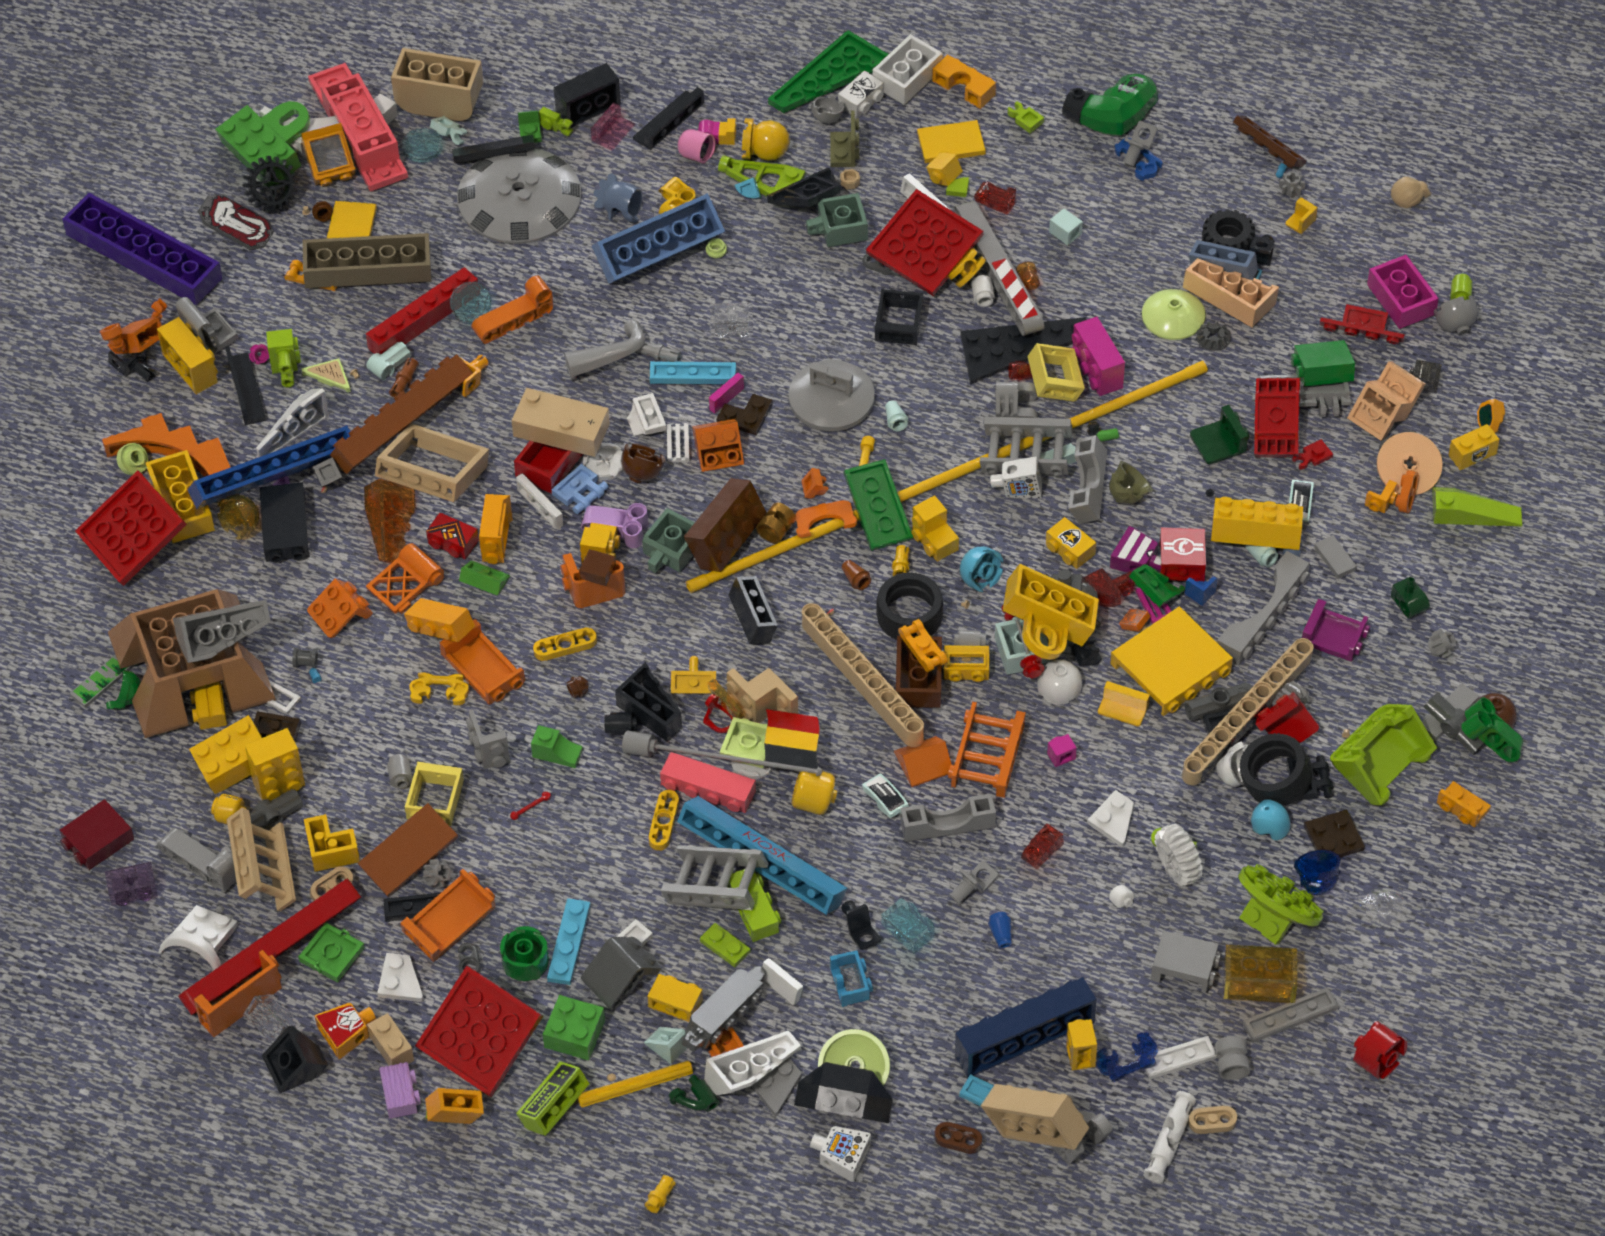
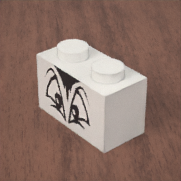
M864 71L838 94V104L843 102L844 111L850 115L851 110H855V118H858L862 113L866 114L870 106L883 98V82Z

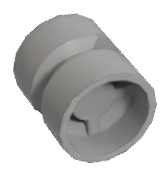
M1227 1036L1219 1039L1215 1043L1219 1076L1224 1080L1247 1077L1250 1074L1249 1059L1245 1056L1247 1054L1245 1039L1240 1036Z

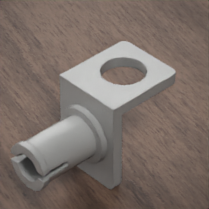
M1139 121L1132 139H1124V141L1129 142L1130 146L1123 162L1135 167L1141 150L1150 149L1158 128ZM1142 128L1150 130L1148 139L1143 140L1140 138L1139 132Z
M981 861L970 874L961 869L960 873L963 876V881L949 895L961 905L963 900L973 890H977L982 894L997 879L999 874L985 861ZM981 870L989 871V879L980 882L977 879L978 872Z

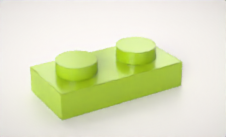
M716 923L700 937V942L735 968L751 952L748 946Z

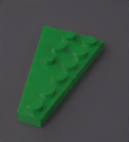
M847 30L768 98V104L782 113L790 111L851 83L864 71L869 74L873 73V69L889 54Z

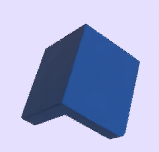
M1213 576L1207 582L1195 581L1189 577L1186 580L1185 595L1203 606L1216 593L1217 578Z

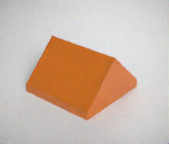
M937 736L924 740L918 747L906 746L894 750L911 787L948 775L950 765H952L946 742Z

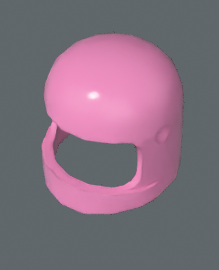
M688 129L679 137L678 151L685 158L705 164L715 152L716 143L712 134ZM708 137V149L704 158L701 159V148L705 139Z

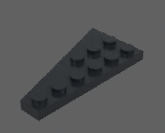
M1086 317L1044 322V330L1025 336L1021 334L1017 325L960 331L970 385L982 378L994 376L995 373L1002 370H1009L1029 362L1027 356L1036 343L1060 347L1072 345L1074 324L1087 320Z

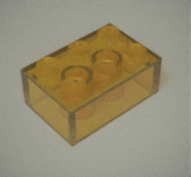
M1226 944L1224 956V999L1295 1003L1298 985L1297 948Z

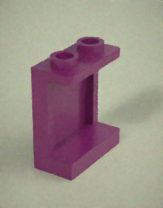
M1318 599L1303 630L1302 638L1310 640L1314 649L1352 662L1354 655L1359 656L1363 646L1362 638L1366 639L1371 628L1368 625L1369 617L1364 616L1361 622L1326 610L1327 601Z

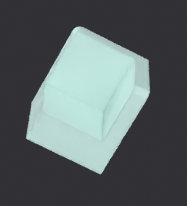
M1062 209L1050 219L1049 232L1066 245H1069L1082 234L1083 221L1066 209Z

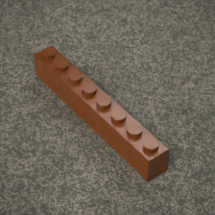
M457 354L451 359L448 356L438 364L440 367L437 370L434 368L430 369L424 374V380L420 381L417 379L409 386L410 390L407 393L404 391L400 392L394 398L395 402L393 404L386 403L379 409L380 414L377 416L372 414L364 421L365 425L362 428L356 426L348 433L350 435L349 438L345 440L342 437L333 445L335 449L330 455L346 474L463 384L465 379L473 374Z

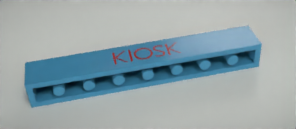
M697 796L684 803L677 820L679 824L718 848L757 849L762 851L769 864L768 868L756 867L755 871L826 915L840 907L847 887L703 798Z

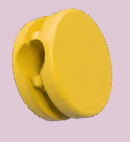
M974 248L965 255L948 275L950 280L954 279L958 274L961 275L955 283L959 288L964 286L986 261L983 256L977 260L974 259L977 254Z

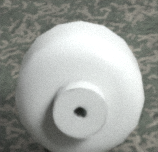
M1124 885L1116 886L1109 895V899L1118 908L1123 906L1129 907L1133 904V899L1135 898L1134 893Z

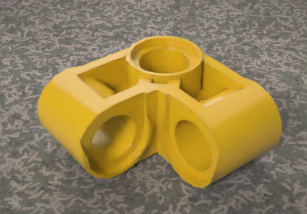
M673 177L658 190L667 200L661 205L659 214L696 199L695 191L678 177Z

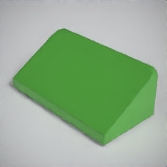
M471 560L461 568L459 581L498 596L510 575Z

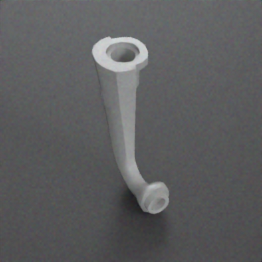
M628 320L625 323V333L630 337L626 341L564 352L571 380H576L577 375L617 361L639 350L645 342V334L640 328L639 322Z

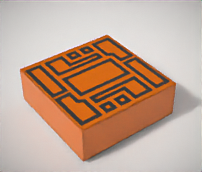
M1130 609L1119 625L1124 630L1139 632L1151 616L1148 611Z

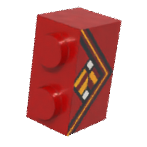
M440 512L426 530L427 541L431 547L445 550L455 558L461 557L466 560L479 541L477 528Z

